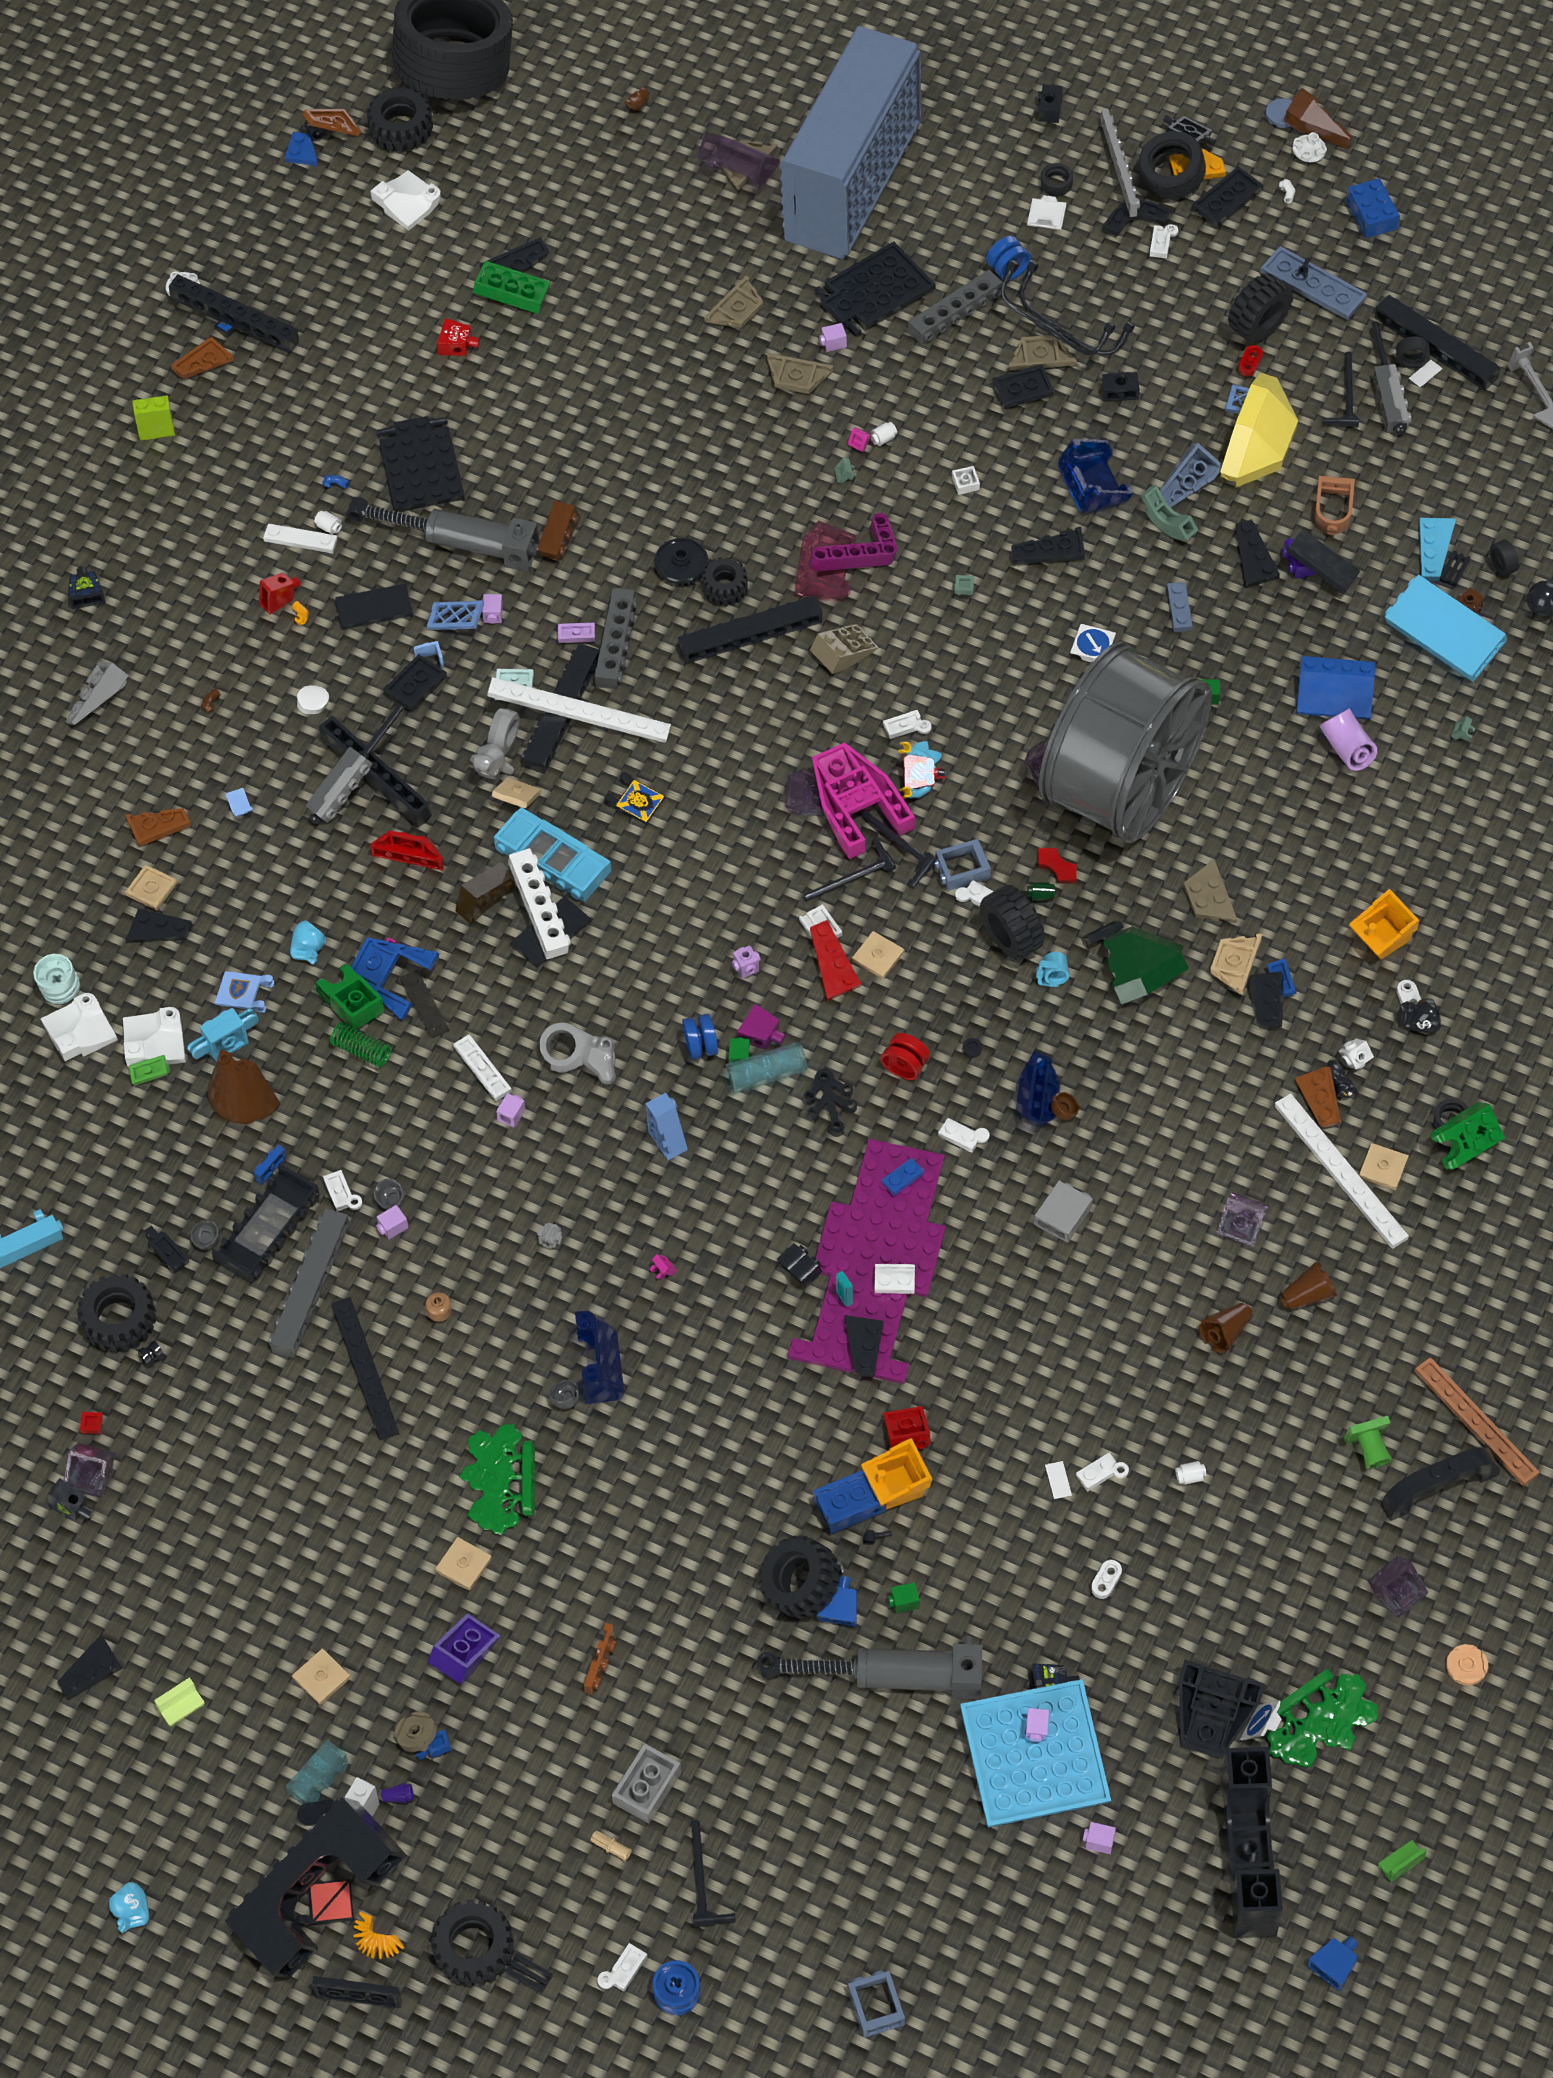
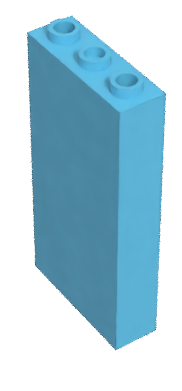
M1419 574L1416 578L1411 579L1406 591L1399 594L1396 599L1397 602L1393 607L1390 606L1385 613L1386 622L1472 682L1477 679L1507 641L1504 632Z

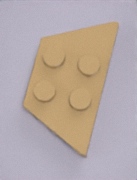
M1256 934V937L1246 939L1245 936L1234 939H1221L1211 966V974L1243 995L1262 941V934Z

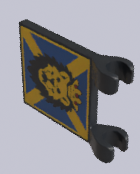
M622 772L619 782L627 785L628 788L619 800L610 793L606 794L604 804L616 808L647 825L666 796L635 780L628 773Z

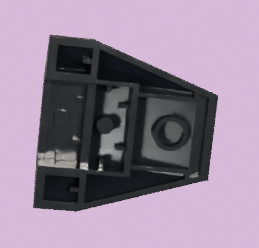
M1184 1660L1179 1677L1181 1746L1222 1759L1226 1753V1748L1231 1746L1260 1704L1265 1684Z

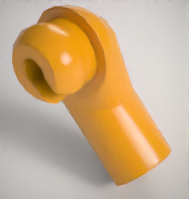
M296 601L292 605V608L298 613L295 621L299 625H303L308 620L309 611Z

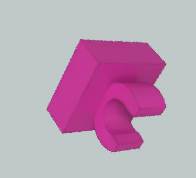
M855 427L851 431L848 445L863 452L869 443L870 434Z
M657 1254L652 1259L655 1264L651 1266L650 1271L656 1272L657 1269L660 1270L656 1276L657 1279H663L666 1274L672 1276L677 1271L666 1256Z

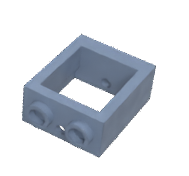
M978 839L935 852V856L938 859L934 863V867L940 871V881L942 885H946L948 891L970 885L972 881L978 883L990 879L991 868ZM972 853L978 868L951 876L945 861Z
M877 1971L870 1977H857L851 1983H848V1991L864 2038L905 2026V2017L890 1971ZM886 1982L896 2013L866 2022L857 1991Z

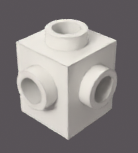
M1355 1039L1349 1041L1339 1050L1343 1065L1353 1069L1364 1067L1365 1063L1374 1057L1365 1040Z

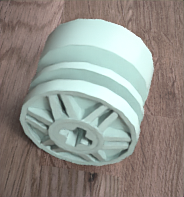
M47 955L35 965L34 979L47 1001L53 1004H63L72 1000L79 992V977L71 961L64 955Z

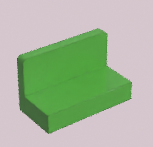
M1411 1840L1379 1862L1378 1867L1389 1881L1392 1882L1423 1861L1427 1851L1425 1848L1420 1850Z

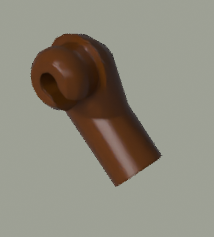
M216 688L202 699L201 707L207 713L214 710L212 702L221 696Z

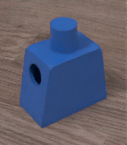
M840 1576V1583H837L836 1586L838 1590L831 1597L833 1600L830 1604H826L825 1609L821 1612L818 1611V1621L853 1627L857 1626V1590L849 1589L851 1578Z
M1350 1936L1343 1943L1333 1938L1310 1957L1307 1967L1340 1992L1357 1963L1358 1956L1353 1951L1358 1946V1943Z

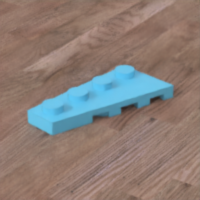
M1420 518L1421 576L1428 581H1440L1456 519Z

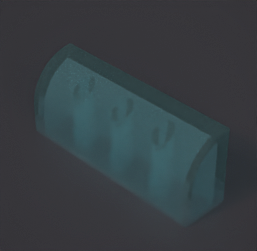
M799 1042L725 1064L733 1093L807 1071L805 1053L802 1044Z

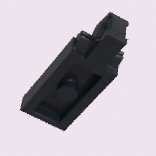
M152 1225L145 1230L147 1232L146 1235L150 1239L148 1241L150 1247L173 1273L189 1263L188 1257L166 1232L163 1233L161 1231L158 1233Z

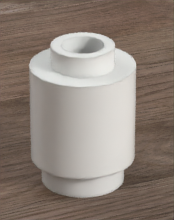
M885 422L871 431L870 439L873 444L881 446L895 438L897 429L892 422Z
M320 511L315 517L314 522L317 524V527L331 535L338 533L342 528L341 519L327 511Z
M1199 1461L1182 1464L1180 1467L1175 1468L1179 1484L1184 1483L1186 1485L1200 1482L1206 1476L1205 1466L1200 1464Z

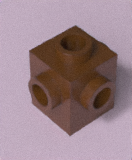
M1470 587L1464 594H1460L1456 600L1479 615L1483 608L1485 597Z

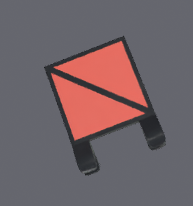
M351 1879L314 1882L304 1893H309L311 1915L296 1916V1921L301 1928L316 1924L354 1921Z

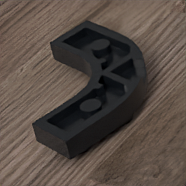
M1139 200L1140 208L1137 209V216L1130 217L1127 205L1124 203L1110 214L1102 226V231L1118 237L1129 221L1140 218L1165 226L1172 215V210L1154 202Z

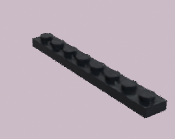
M348 1297L333 1302L332 1307L380 1441L399 1435L398 1427L352 1299Z

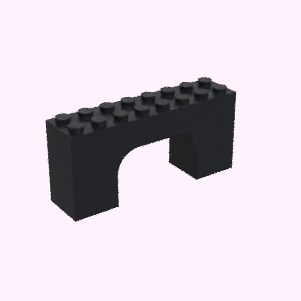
M1269 1747L1226 1748L1221 1777L1234 1938L1277 1936L1283 1907L1279 1869H1274L1270 1828L1272 1777Z
M345 1797L335 1800L331 1805L332 1808L318 1818L317 1824L303 1834V1839L288 1850V1854L283 1860H279L274 1864L273 1870L259 1880L258 1886L244 1896V1901L239 1906L234 1907L229 1912V1917L225 1920L272 1976L290 1979L318 1949L316 1944L298 1925L295 1918V1907L299 1898L332 1863L341 1859L361 1882L378 1886L407 1856L356 1800Z

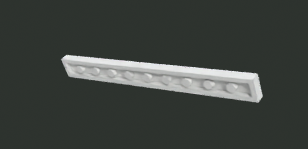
M493 677L487 695L488 697L663 743L667 741L671 725Z
M1289 1094L1277 1101L1275 1108L1387 1244L1393 1249L1408 1240V1234L1293 1095Z

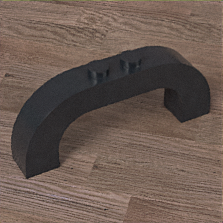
M1488 1448L1469 1449L1405 1477L1386 1493L1382 1500V1506L1390 1521L1409 1514L1413 1503L1422 1496L1475 1474L1481 1483L1499 1476L1500 1467Z

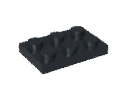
M1043 365L992 378V383L1004 409L1054 396V389Z
M418 654L383 689V692L412 712L447 677V672Z

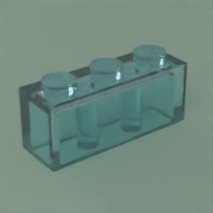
M326 1740L286 1785L288 1794L302 1805L316 1802L324 1788L327 1789L334 1781L333 1778L346 1769L348 1764L346 1754L329 1740Z

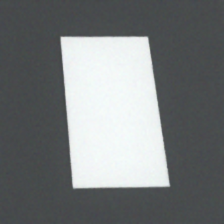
M1430 360L1409 379L1421 387L1443 368Z
M1063 1461L1046 1464L1045 1467L1054 1499L1072 1496Z

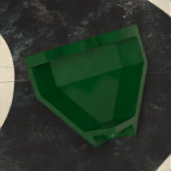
M1131 926L1113 933L1104 940L1105 949L1110 954V957L1107 958L1110 972L1115 977L1113 986L1121 1004L1150 994L1189 969L1182 954L1183 945Z

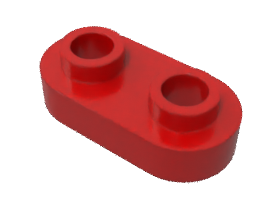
M1251 345L1246 348L1239 362V372L1243 376L1255 374L1263 355V351L1259 346Z

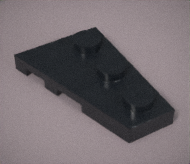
M138 909L126 937V943H133V941L151 942V940H187L192 927V921Z
M1279 971L1250 975L1247 983L1261 1026L1264 1029L1282 1027L1284 974Z
M844 1315L854 1374L875 1377L884 1321Z
M101 1634L57 1683L69 1701L120 1671L122 1666Z

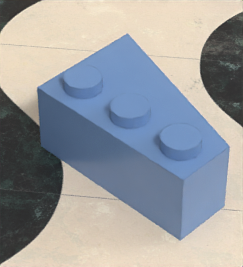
M664 1093L646 1103L649 1134L666 1159L670 1160L688 1149L676 1110L677 1104L673 1098H669Z

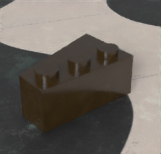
M500 862L462 884L455 912L472 924L515 887L512 871Z

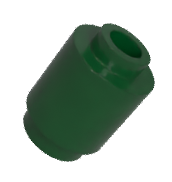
M1031 882V886L1027 887V896L1031 897V901H1050V899L1055 898V885L1050 884V882Z

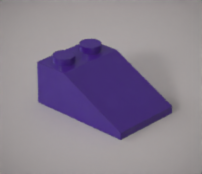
M467 1613L433 1646L428 1663L459 1684H462L473 1674L501 1635Z

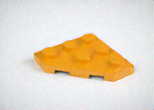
M1202 149L1206 163L1204 179L1225 177L1226 171L1223 160ZM1168 155L1173 176L1183 172L1189 165L1190 160L1183 155Z

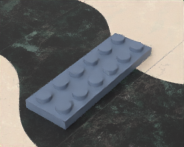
M1281 246L1261 267V273L1273 274L1293 291L1346 320H1349L1367 299V293L1310 262L1308 264V277L1305 278V272H1301L1298 276V268L1304 265L1305 259Z

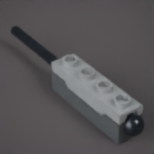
M1374 321L1371 325L1381 366L1374 367L1373 381L1386 433L1395 432L1398 435H1402L1408 431V425L1411 423V414L1407 412L1408 402L1403 397L1404 386L1400 385V371H1397L1395 364L1388 365L1377 321Z
M397 705L361 753H358L351 747L348 748L305 805L314 812V814L310 813L309 815L312 823L319 824L322 820L328 823L335 817L337 810L347 801L349 794L357 788L359 781L369 772L373 763L367 760V758L404 710L402 705Z

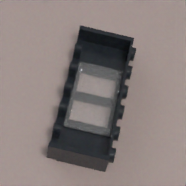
M280 1163L277 1166L279 1174L275 1179L270 1177L267 1180V1190L264 1194L258 1192L255 1196L256 1204L252 1209L246 1207L244 1210V1220L241 1223L235 1222L233 1224L234 1233L230 1238L225 1236L222 1238V1248L218 1252L214 1249L211 1251L214 1262L251 1284L256 1278L261 1276L265 1266L273 1260L275 1252L278 1248L283 1247L288 1235L296 1230L297 1223L301 1218L304 1219L308 1210L320 1197L318 1185Z

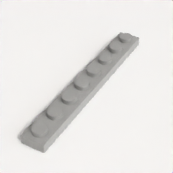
M1102 109V128L1129 215L1134 217L1137 216L1140 202L1136 198L1135 186H1132V176L1128 174V163L1124 162L1125 154L1123 150L1121 151L1120 139H1117V128L1113 127V115L1109 114L1108 109Z

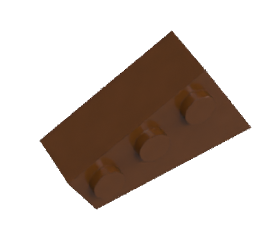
M554 501L537 548L540 556L560 561L562 556L565 555L570 539L581 519L575 506Z

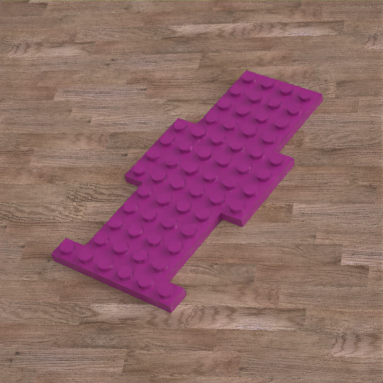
M873 1139L868 1140L851 1205L831 1201L816 1258L821 1263L819 1266L822 1270L821 1275L830 1276L813 1341L809 1342L793 1338L788 1359L854 1373L844 1315L884 1321L875 1377L873 1378L905 1384L909 1363L891 1360L908 1294L875 1293V1264L915 1265V1288L913 1295L928 1298L946 1230L944 1225L928 1222L945 1155ZM910 1158H913L924 1170V1175L896 1196H893L882 1184V1179ZM841 1271L844 1272L853 1285V1304L848 1307L844 1305L836 1293V1274Z

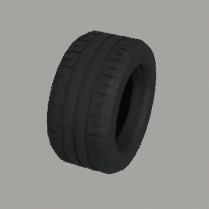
M1179 131L1161 133L1150 139L1144 145L1139 155L1138 165L1143 183L1149 192L1159 198L1178 199L1194 192L1204 179L1206 163L1202 148L1198 141L1187 133ZM1179 154L1190 160L1187 168L1178 175L1162 176L1155 171L1158 162L1168 155Z

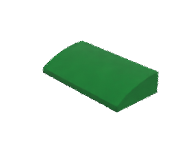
M485 261L474 283L473 293L539 314L551 282Z

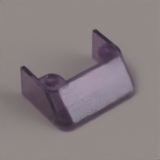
M705 132L696 156L698 159L707 161L706 164L711 167L722 166L749 177V179H752L751 183L758 186L766 184L780 162V159L725 136Z

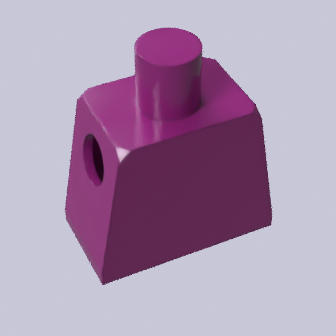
M754 1004L738 1029L737 1038L749 1039L751 1046L768 1049L772 1041L782 1045L786 1034L779 1032V1020Z

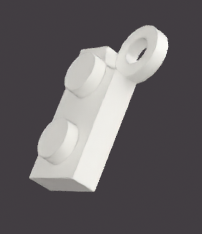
M341 1170L323 1176L337 1212L346 1208L351 1210L361 1208L363 1204L362 1198L358 1195H351ZM353 1200L358 1201L356 1205L351 1204Z
M1107 1453L1078 1471L1076 1477L1088 1492L1112 1476L1125 1478L1129 1473V1468L1123 1462L1116 1463L1112 1455ZM1123 1468L1125 1471L1123 1473L1117 1472V1469Z

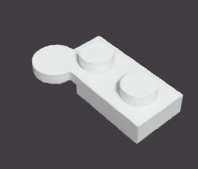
M1169 224L1164 229L1162 226L1154 225L1150 257L1167 258L1170 237H1175L1178 234L1177 226Z
M918 710L883 721V726L889 739L914 731L927 734L932 728L929 721L921 720Z
M972 881L967 888H958L955 892V897L960 902H966L970 899L972 903L980 907L982 899L994 891Z
M947 1118L938 1132L939 1137L973 1153L977 1143H985L989 1140L987 1129L979 1128L973 1131Z
M629 1943L612 1968L611 1973L606 1971L598 1976V1985L603 1989H609L614 1985L624 1992L646 1960L647 1954Z

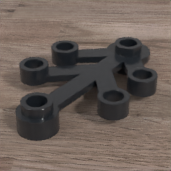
M821 1069L815 1074V1085L811 1090L804 1093V1101L811 1104L815 1101V1096L822 1087L824 1090V1094L817 1104L808 1109V1117L811 1120H817L819 1113L827 1104L831 1119L829 1133L833 1137H840L844 1134V1123L838 1118L835 1103L846 1108L849 1113H854L857 1110V1102L852 1099L846 1100L832 1092L831 1086L842 1091L844 1096H851L853 1094V1086L850 1083L843 1084L834 1079L832 1071ZM808 1095L813 1096L811 1099L807 1098ZM811 1112H816L817 1114H816V1115H811L810 1113H811Z

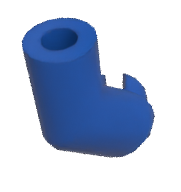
M326 475L322 482L324 486L329 488L332 486V483L344 489H347L350 485V481L339 475Z

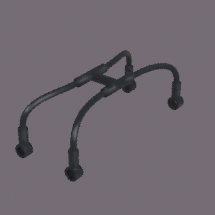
M1014 260L1009 262L1001 285V296L1005 303L1020 315L1034 322L1036 326L1056 339L1062 340L1076 351L1085 355H1094L1096 353L1110 355L1117 352L1124 345L1129 334L1133 332L1135 325L1128 321L1123 327V332L1117 346L1112 350H1100L1107 342L1110 334L1115 330L1116 325L1113 323H1106L1099 344L1094 348L1077 339L1072 333L1052 320L1046 319L1028 305L1024 297L1025 286L1039 267V264L1031 261L1022 279L1020 299L1024 307L1038 318L1035 319L1012 304L1005 294L1006 284L1009 283L1013 273L1019 267V264ZM1069 340H1072V341L1076 342V343L1079 344L1080 346H1082V347H1084V348H1086V349H1088V350H1090V351H1087V350H1084V349L1078 347L1077 345H1075L1074 343H1072V342L1069 341Z

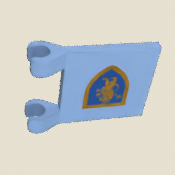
M225 971L215 1005L241 1009L250 1008L255 1012L265 1013L266 1006H264V1001H255L259 985L268 988L274 986L273 977L271 975L258 976Z

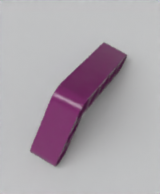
M876 513L873 516L869 528L873 541L871 543L815 548L809 562L810 567L815 571L892 564L897 552V545L888 517L883 513Z

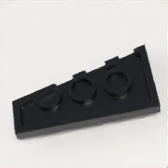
M540 237L487 261L524 273L549 254V250ZM484 262L480 263V269L482 268Z
M1253 520L1235 524L1245 587L1249 588L1279 579L1280 573Z
M1081 526L1076 527L1073 531H1062L1059 535L1044 536L1041 540H1029L1011 545L1013 564L1085 560Z

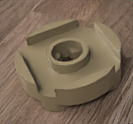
M425 1712L411 1713V1717L407 1719L404 1717L397 1724L395 1737L400 1747L406 1751H426L436 1736L437 1725L430 1715ZM417 1729H419V1732L413 1735L412 1732L417 1731Z

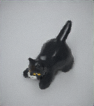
M1329 1060L1324 1067L1331 1068L1334 1087L1338 1091L1337 1098L1341 1100L1342 1098L1352 1096V1091L1358 1093L1359 1091L1350 1078L1345 1076V1072L1336 1060Z

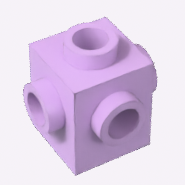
M751 946L739 948L733 953V968L736 972L738 971L742 979L759 972V961L761 959L758 952L753 951Z

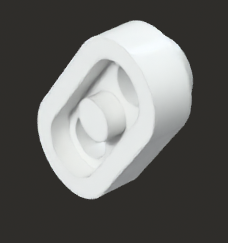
M1403 980L1398 984L1397 995L1401 1006L1406 1001L1416 1004L1421 1000L1414 982Z
M1108 1560L1101 1566L1092 1582L1091 1590L1095 1597L1105 1599L1112 1593L1122 1573L1121 1565L1117 1561ZM1108 1571H1113L1115 1574L1110 1575ZM1103 1587L1105 1591H1099L1098 1588Z

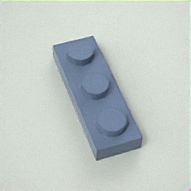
M1167 583L1174 632L1192 631L1186 583Z

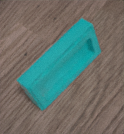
M841 1271L836 1274V1293L844 1305L848 1307L853 1304V1285L844 1272Z

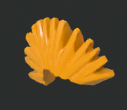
M359 1912L365 1922L355 1921L359 1926L354 1925V1928L362 1931V1933L354 1934V1938H362L356 1943V1946L360 1945L359 1950L363 1949L362 1954L367 1951L366 1956L369 1957L371 1954V1958L374 1959L378 1950L379 1959H382L384 1951L386 1957L390 1958L389 1953L392 1957L394 1956L393 1951L396 1954L399 1953L397 1946L401 1949L405 1948L396 1934L382 1935L374 1933L372 1930L373 1916Z

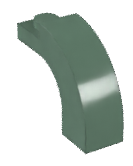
M1152 485L1141 495L1147 506L1145 512L1160 530L1170 537L1187 541L1198 531L1191 515H1181L1175 512L1167 504L1157 485Z

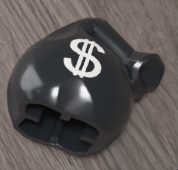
M1421 999L1416 1004L1409 1001L1402 1003L1403 1014L1401 1024L1404 1027L1422 1033L1436 1032L1442 1027L1441 1018L1433 999Z

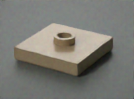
M507 777L493 790L492 797L527 808L540 795L541 789Z
M145 865L125 891V894L158 911L178 882L177 879Z
M873 931L854 954L852 962L884 979L904 954V949Z
M1371 1143L1359 1176L1363 1180L1396 1191L1409 1155Z
M457 1537L435 1571L470 1591L492 1560V1556Z
M323 1648L292 1675V1678L319 1705L323 1704L351 1678Z

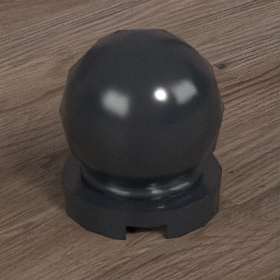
M1548 580L1539 581L1532 585L1527 593V605L1538 616L1553 615V582Z

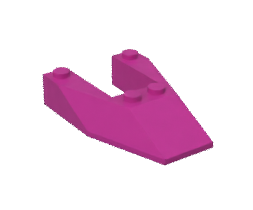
M845 742L812 757L823 811L841 848L849 859L866 852V840L850 815L877 803L897 835L901 836L915 829V816L888 775Z

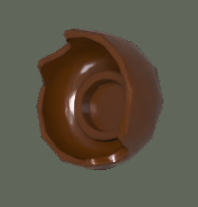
M643 86L639 91H635L624 103L632 110H640L647 104L650 93Z
M1057 1093L1051 1101L1052 1113L1061 1120L1073 1119L1080 1109L1077 1100L1070 1093Z

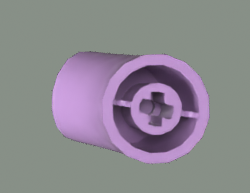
M1350 708L1319 725L1334 750L1349 769L1354 771L1362 770L1368 767L1376 758L1377 746L1363 730Z

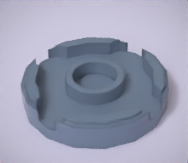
M1282 98L1270 102L1266 108V119L1272 125H1277L1279 128L1291 127L1284 119L1292 100Z

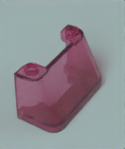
M818 520L806 533L802 541L795 593L802 596L836 599L848 597L851 587L849 582L845 581L846 569L815 571L810 567L809 562L815 548L857 544V535Z

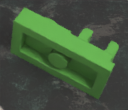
M165 1055L130 1065L129 1070L132 1084L139 1085L168 1075L170 1067L166 1063Z

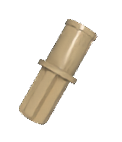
M595 1831L591 1836L590 1841L605 1849L606 1853H612L624 1861H627L632 1852V1849L617 1842L616 1838L611 1839L599 1831Z

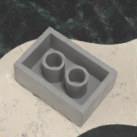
M644 1744L613 1792V1804L649 1824L681 1774V1763Z

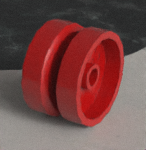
M896 1033L891 1038L889 1046L882 1053L881 1062L895 1076L906 1080H915L922 1071V1067L928 1061L930 1052L924 1043L916 1037L906 1033Z

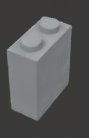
M1059 1180L1035 1214L1034 1225L1068 1243L1092 1209L1093 1198L1085 1192L1074 1189L1071 1184L1063 1183Z

